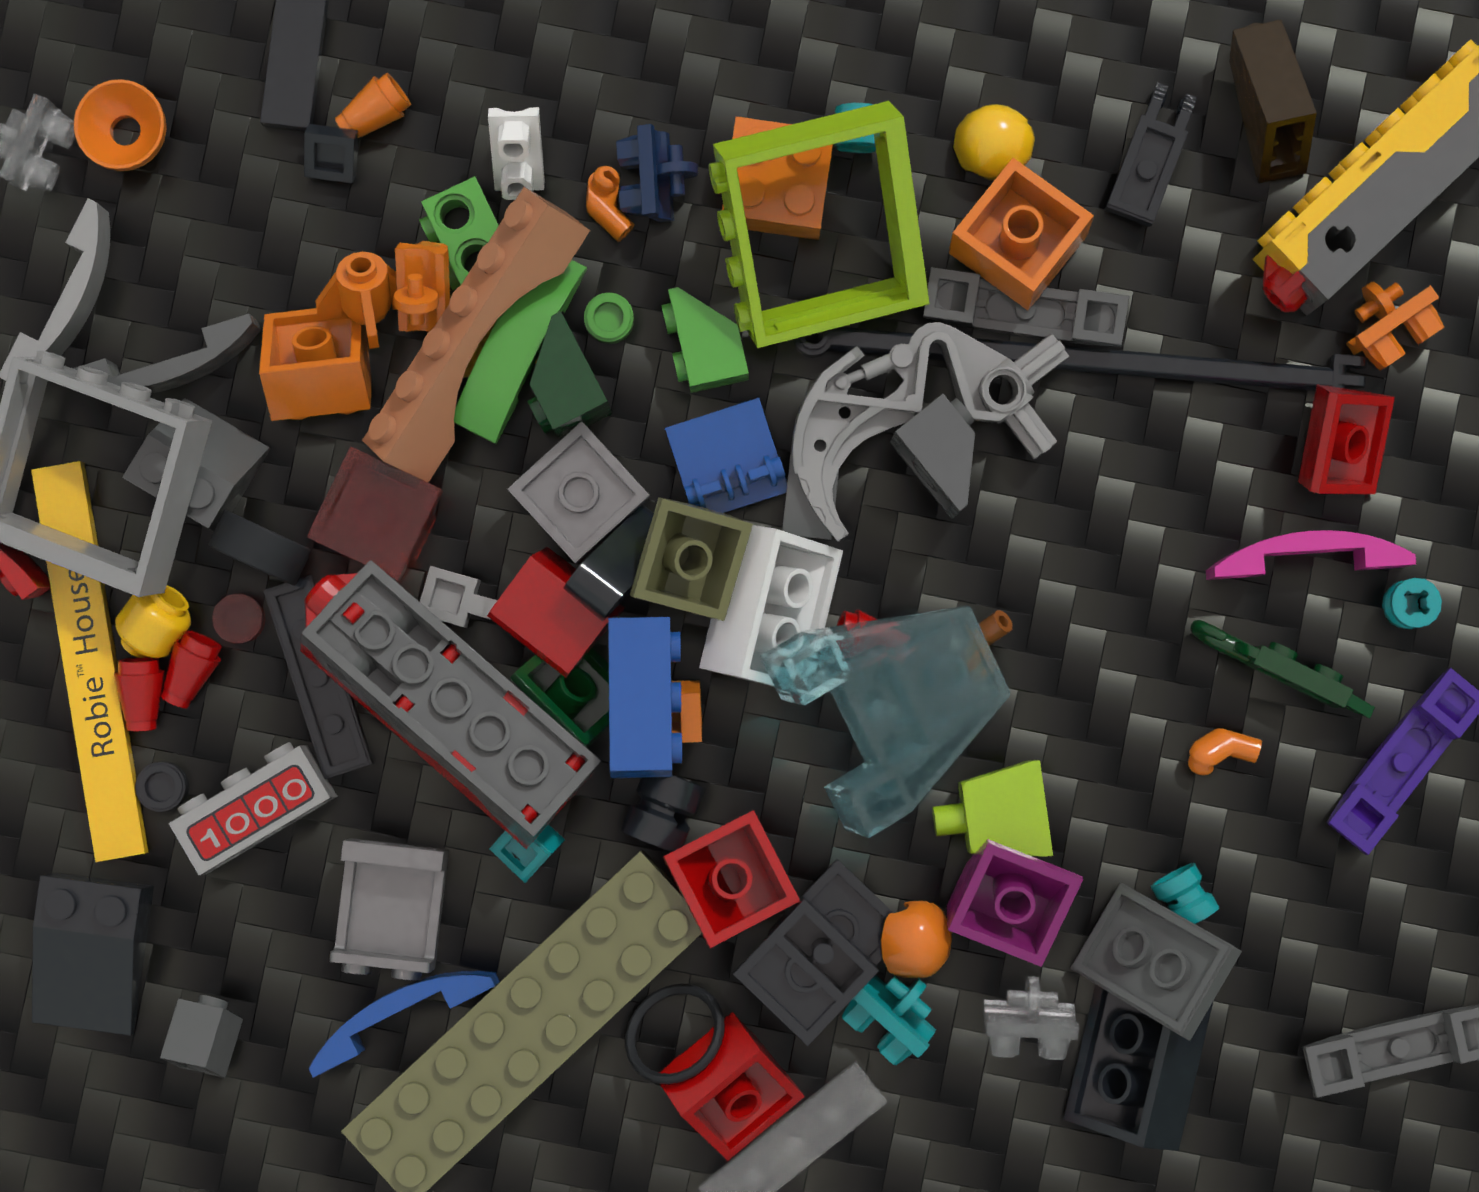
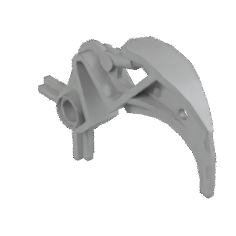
M941 322L927 323L918 328L911 336L908 344L895 345L889 354L861 365V369L849 374L843 373L865 356L858 346L824 370L810 387L796 416L792 436V462L794 474L798 475L801 487L811 507L838 542L849 534L839 519L833 502L832 488L838 470L850 452L864 440L892 427L905 424L914 417V414H918L922 410L929 348L932 342L938 343L941 346L956 398L967 408L974 421L997 422L999 424L1005 420L1032 458L1035 459L1050 449L1057 440L1028 402L1033 398L1032 394H1034L1032 385L1069 358L1060 340L1058 341L1051 333L1013 362L1010 358L958 329ZM893 369L903 379L897 390L884 399L847 394L852 383L863 378L869 380ZM995 377L1007 379L1012 386V396L1006 404L1001 405L991 399L989 385ZM841 407L849 408L850 416L847 419L840 417L839 409ZM816 440H823L826 447L822 452L815 450L814 443Z

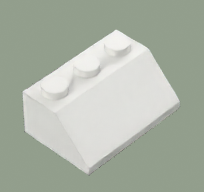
M753 525L725 620L721 621L711 618L699 668L809 695L843 550L779 529Z

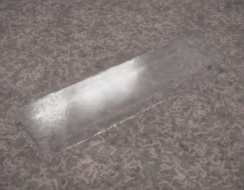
M855 1060L700 1184L699 1190L701 1192H776L884 1106L887 1100Z

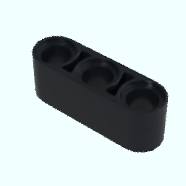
M644 504L635 510L577 568L563 588L601 621H604L630 595L654 515Z

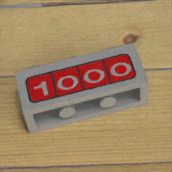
M288 742L265 755L264 759L267 765L250 774L249 770L244 768L223 780L221 785L224 791L207 800L203 793L177 808L181 816L168 824L199 876L214 871L338 797L328 779H324L320 765L308 745H300L293 748L292 744Z

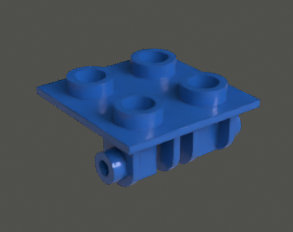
M759 398L665 428L689 504L726 513L786 493L787 482L780 457H778Z

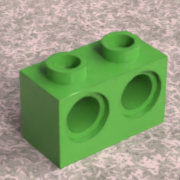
M475 176L421 201L427 216L419 219L429 242L444 243L448 246L449 281L453 291L461 286L469 273L465 269L467 258L472 253L479 252L489 242L499 226ZM458 207L467 209L470 216L468 222L463 227L450 229L444 225L445 216L450 210Z

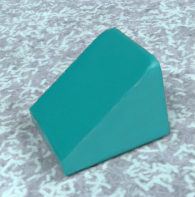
M548 824L527 849L504 831L489 850L526 883L565 839ZM512 852H513L520 860L516 859V858L514 857V855L512 854Z

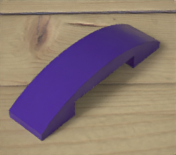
M1448 668L1411 707L1370 757L1340 799L1327 824L1362 853L1369 855L1399 815L1396 812L1449 744L1454 739L1460 738L1479 714V690L1452 668Z

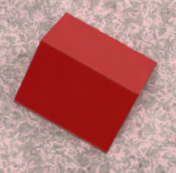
M1317 384L1298 482L1310 492L1318 494H1376L1395 397Z
M545 547L529 557L487 616L567 678L608 629V618H618L625 607L620 604L604 621H601L563 589L576 569L550 548Z

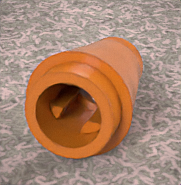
M389 73L384 74L379 79L373 76L342 110V113L335 117V121L339 128L358 130L359 138L404 117L403 111L411 106V103L405 92Z

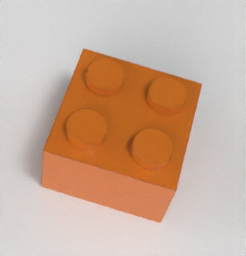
M736 116L732 139L792 124ZM833 144L738 167L737 172L747 229L819 240Z
M1012 158L953 231L949 254L976 274H980L983 279L1028 311L1085 240L1094 215L1015 158Z

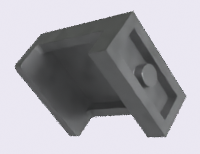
M352 838L343 840L341 861H345L335 947L334 950L330 951L329 962L342 963L341 971L351 974L370 975L372 967L392 969V978L403 980H421L422 973L432 972L436 965L449 850Z

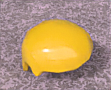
M993 104L983 106L966 115L956 128L953 148L960 165L965 171L973 172L988 180H995L1012 158H1015L1024 166L1032 157L1035 137L1032 127L1028 124V120L1021 113L1008 106Z

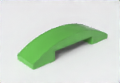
M571 260L564 273L541 283L529 291L497 319L455 409L454 424L497 444L519 402L517 396L540 354L551 316L560 311L566 312L588 270L587 267Z

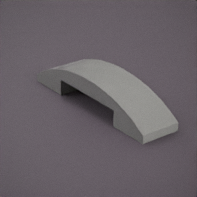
M87 199L65 242L82 255L39 340L33 339L21 332L19 333L0 371L1 379L7 380L12 357H36L38 350L61 356L74 341L88 319L104 281L110 249L109 212L97 202Z

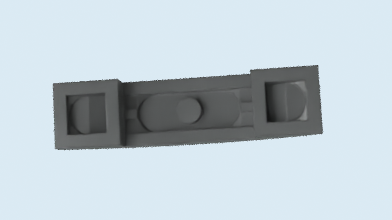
M931 267L928 283L930 304L925 305L923 318L1019 337L1043 340L1052 333L1060 342L1121 347L1129 296L1079 289V292L1046 288L1027 311L985 279L980 278V274Z
M246 314L201 328L207 347L123 374H120L116 364L106 358L82 366L106 372L108 374L107 382L121 386L122 382H129L147 387L152 390V393H158L193 382L225 365L254 340L260 333L261 328L258 320L251 314Z
M1479 1004L1389 1021L1332 1036L1303 1046L1313 1096L1318 1098L1365 1087L1364 1083L1451 1062L1463 1064L1479 1060Z

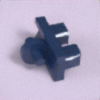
M652 124L637 126V135L616 142L617 160L620 167L626 170L639 168L640 184L621 186L619 191L620 210L629 215L647 216L660 223L674 221L673 197L685 195L684 180L698 176V164L683 161L682 145H670L669 133L654 130V125Z

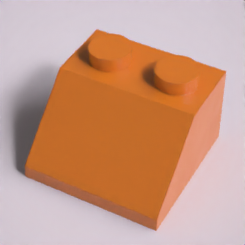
M317 308L264 314L259 375L271 421L285 419L301 420L310 416L335 413L351 414L356 411L371 409L372 377L365 325L355 323L344 311L343 318L319 321Z

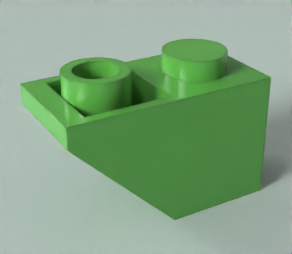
M678 287L668 289L671 303L661 306L667 333H678L682 350L672 353L678 382L688 380L691 393L749 380V372L738 325Z

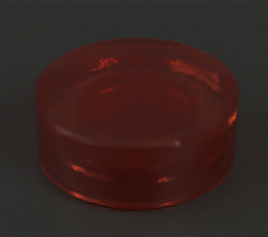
M231 594L218 602L213 611L212 621L215 631L222 639L231 643L245 644L253 641L261 634L265 625V613L261 604L253 597L244 594Z

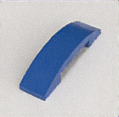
M459 971L443 973L411 982L389 992L358 1012L333 1034L318 1052L309 1067L312 1077L363 1052L366 1048L358 1032L439 991L442 992L451 1009L495 987L500 982L496 972Z

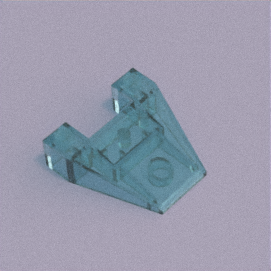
M970 606L801 631L760 655L781 700L805 706L831 691L865 762L824 788L844 829L867 838L873 837L911 813L1011 695Z

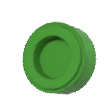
M610 292L602 293L595 296L586 306L584 322L589 334L595 340L604 344H615L627 338L631 333L634 325V314L629 302L621 295Z

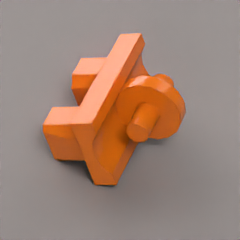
M421 241L418 244L400 242L395 248L397 291L394 293V306L398 310L399 331L409 332L418 330L429 332L435 327L450 302L448 246L444 243Z
M1375 282L1368 283L1362 288V294L1366 303L1355 310V314L1361 322L1366 321L1373 315H1376L1380 320L1348 341L1346 345L1353 355L1363 351L1365 356L1381 371L1406 354L1391 333V330L1403 323L1419 345L1444 328L1436 309L1431 304L1439 296L1430 285L1395 309L1393 302L1404 295L1403 289L1398 283H1393L1385 290Z

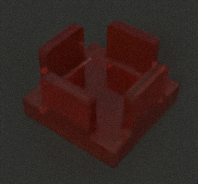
M350 446L307 538L364 565L372 560L390 577L400 581L410 560H417L437 517L433 512L443 490Z

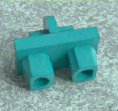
M875 975L849 1002L842 1014L843 1020L855 1031L861 1033L875 1019L886 1028L888 1032L879 1041L877 1048L893 1065L899 1064L912 1053L919 1058L930 1045L928 1042L936 1031L925 1020L932 1009L919 998L927 986L920 978L907 987L896 976H893L885 984Z

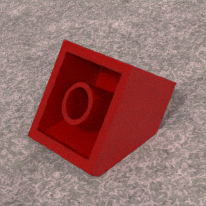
M754 810L663 856L709 948L800 902Z
M734 1012L724 1019L725 1032L722 1044L715 1058L704 1070L680 1083L660 1084L681 1117L727 1161L805 1097L755 1034ZM714 1026L659 1073L670 1074L680 1072L699 1061L712 1041Z

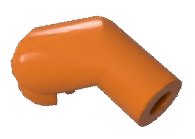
M601 166L588 179L586 211L617 242H620L631 232L634 223L617 208L620 183L619 173L610 166Z
M1223 728L1214 729L1192 744L1187 761L1188 767L1195 774L1203 776L1212 773L1214 765L1219 764L1229 756L1255 763L1261 750L1262 740Z

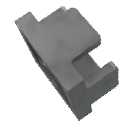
M582 421L508 488L509 492L575 564H578L594 548L597 549L635 510L650 498L645 489Z

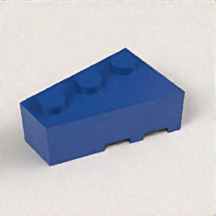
M670 617L608 618L610 778L672 777V764L682 763V733H672L671 713H681V682H671V662H681L680 632H670Z

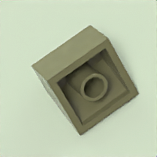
M659 497L630 596L724 621L753 524L731 515Z

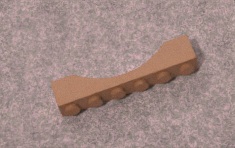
M523 187L516 200L506 209L502 222L489 242L480 250L477 261L465 280L453 292L449 305L435 327L425 336L421 349L407 371L399 377L396 387L384 407L372 419L369 430L362 441L383 462L427 483L430 481L455 442L454 416L457 395L466 367L480 341L496 320L519 298L541 283L564 273L591 230L564 210Z

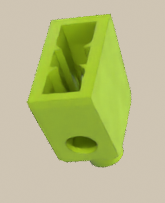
M1040 760L1024 761L958 782L960 803L932 807L936 837L964 833L967 852L975 854L985 841L989 839L1030 856H1053Z

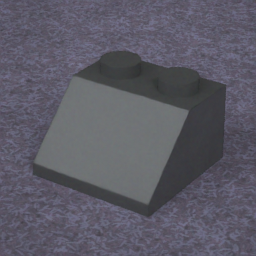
M942 394L896 430L890 444L948 516L953 519L968 505L975 432L970 425L975 421L967 408L957 398L950 402Z
M184 398L182 401L196 407L194 414L212 420L186 516L214 531L224 510L233 513L271 448ZM160 422L147 435L122 478L157 498L176 428Z

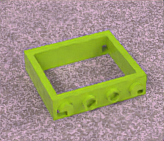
M890 101L713 144L716 162L709 164V174L715 193L722 194L724 210L717 211V219L723 240H730L732 257L725 259L726 269L732 287H738L741 301L734 304V314L740 332L747 331L757 348L930 304L904 116ZM874 134L894 277L762 311L737 168Z

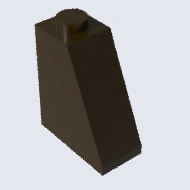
M1282 20L1253 23L1244 28L1233 30L1229 62L1258 183L1307 173L1317 112Z

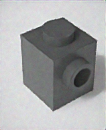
M199 995L197 1002L178 999L160 1058L182 1069L225 1078L243 1019L227 1010L228 1002L215 997Z

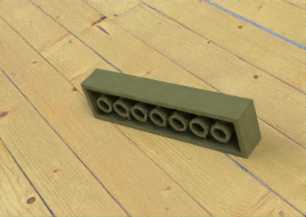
M642 849L359 1113L341 1132L396 1192H426L702 934L678 886Z

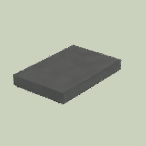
M1120 882L1070 969L1190 1041L1242 951Z

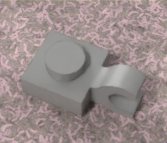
M430 566L420 603L439 620L467 628L471 614L491 620L487 615L497 600L477 595L480 580Z

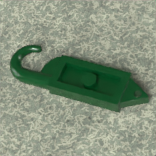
M1195 620L1191 624L1190 630L1192 634L1208 646L1332 708H1345L1369 719L1375 709L1374 706L1353 695V689L1341 684L1344 677L1342 674L1317 663L1312 670L1296 662L1298 653L1288 647L1272 641L1268 648L1263 645L1253 646L1205 621Z

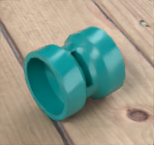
M1195 863L1180 867L1151 885L1156 898L1166 902L1169 910L1194 924L1204 920L1219 909L1214 896L1211 893L1205 892L1203 887L1200 886L1202 875Z

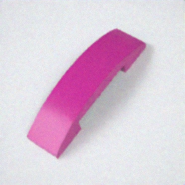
M1333 530L1296 532L1266 539L1231 553L1206 570V580L1247 578L1264 575V557L1353 551L1354 571L1404 568L1416 565V555L1399 545L1365 534Z

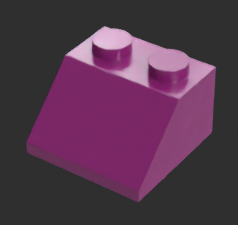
M987 839L966 863L948 901V930L1042 967L1081 886L1083 877Z

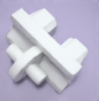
M539 107L516 112L489 108L488 123L495 191H502V198L506 200H516L523 187L532 192L533 190H544L545 179Z

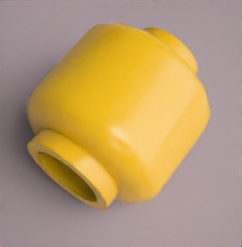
M168 585L166 586L165 593L143 597L132 595L115 619L116 630L121 638L123 648L138 658L151 657L156 659L168 656L173 650L174 643L180 641L191 625V616L188 611L189 605L186 598Z

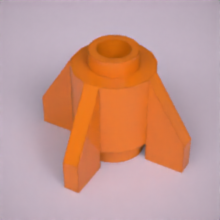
M357 252L346 256L338 264L336 272L315 301L318 320L343 318L344 311L352 321L366 326L369 349L379 348L376 323L384 319L391 303L393 310H396L394 306V293L397 291L396 271L374 253Z

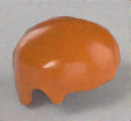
M923 900L905 902L904 907H908L907 909L890 913L885 920L881 937L883 961L889 973L898 977L925 978L937 973L950 956L952 932L948 930L947 918L944 911L934 903Z

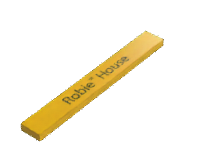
M77 461L32 469L40 524L98 546L85 463ZM46 561L95 862L149 853L141 803L135 791L136 773L129 731L126 730V721L124 720L113 675L114 672L118 671V663L105 584Z

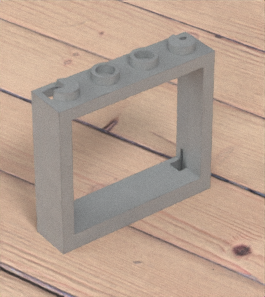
M38 350L36 357H12L0 403V543L137 597L165 593L212 420L194 414L196 407L190 403L166 398L165 402L150 398L152 390L147 387L129 382H122L121 386L107 382L108 374L101 370L86 366H78V369L75 370L64 366L65 358L51 352ZM48 381L176 428L139 562L13 513Z

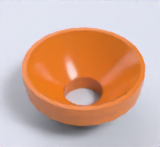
M118 79L98 84L86 93L76 109L74 134L78 145L87 157L104 168L116 171H129L140 168L158 154L165 141L167 130L166 118L161 104L148 89L136 82ZM131 118L139 123L140 135L134 143L125 146L120 145L114 140V127L119 121Z

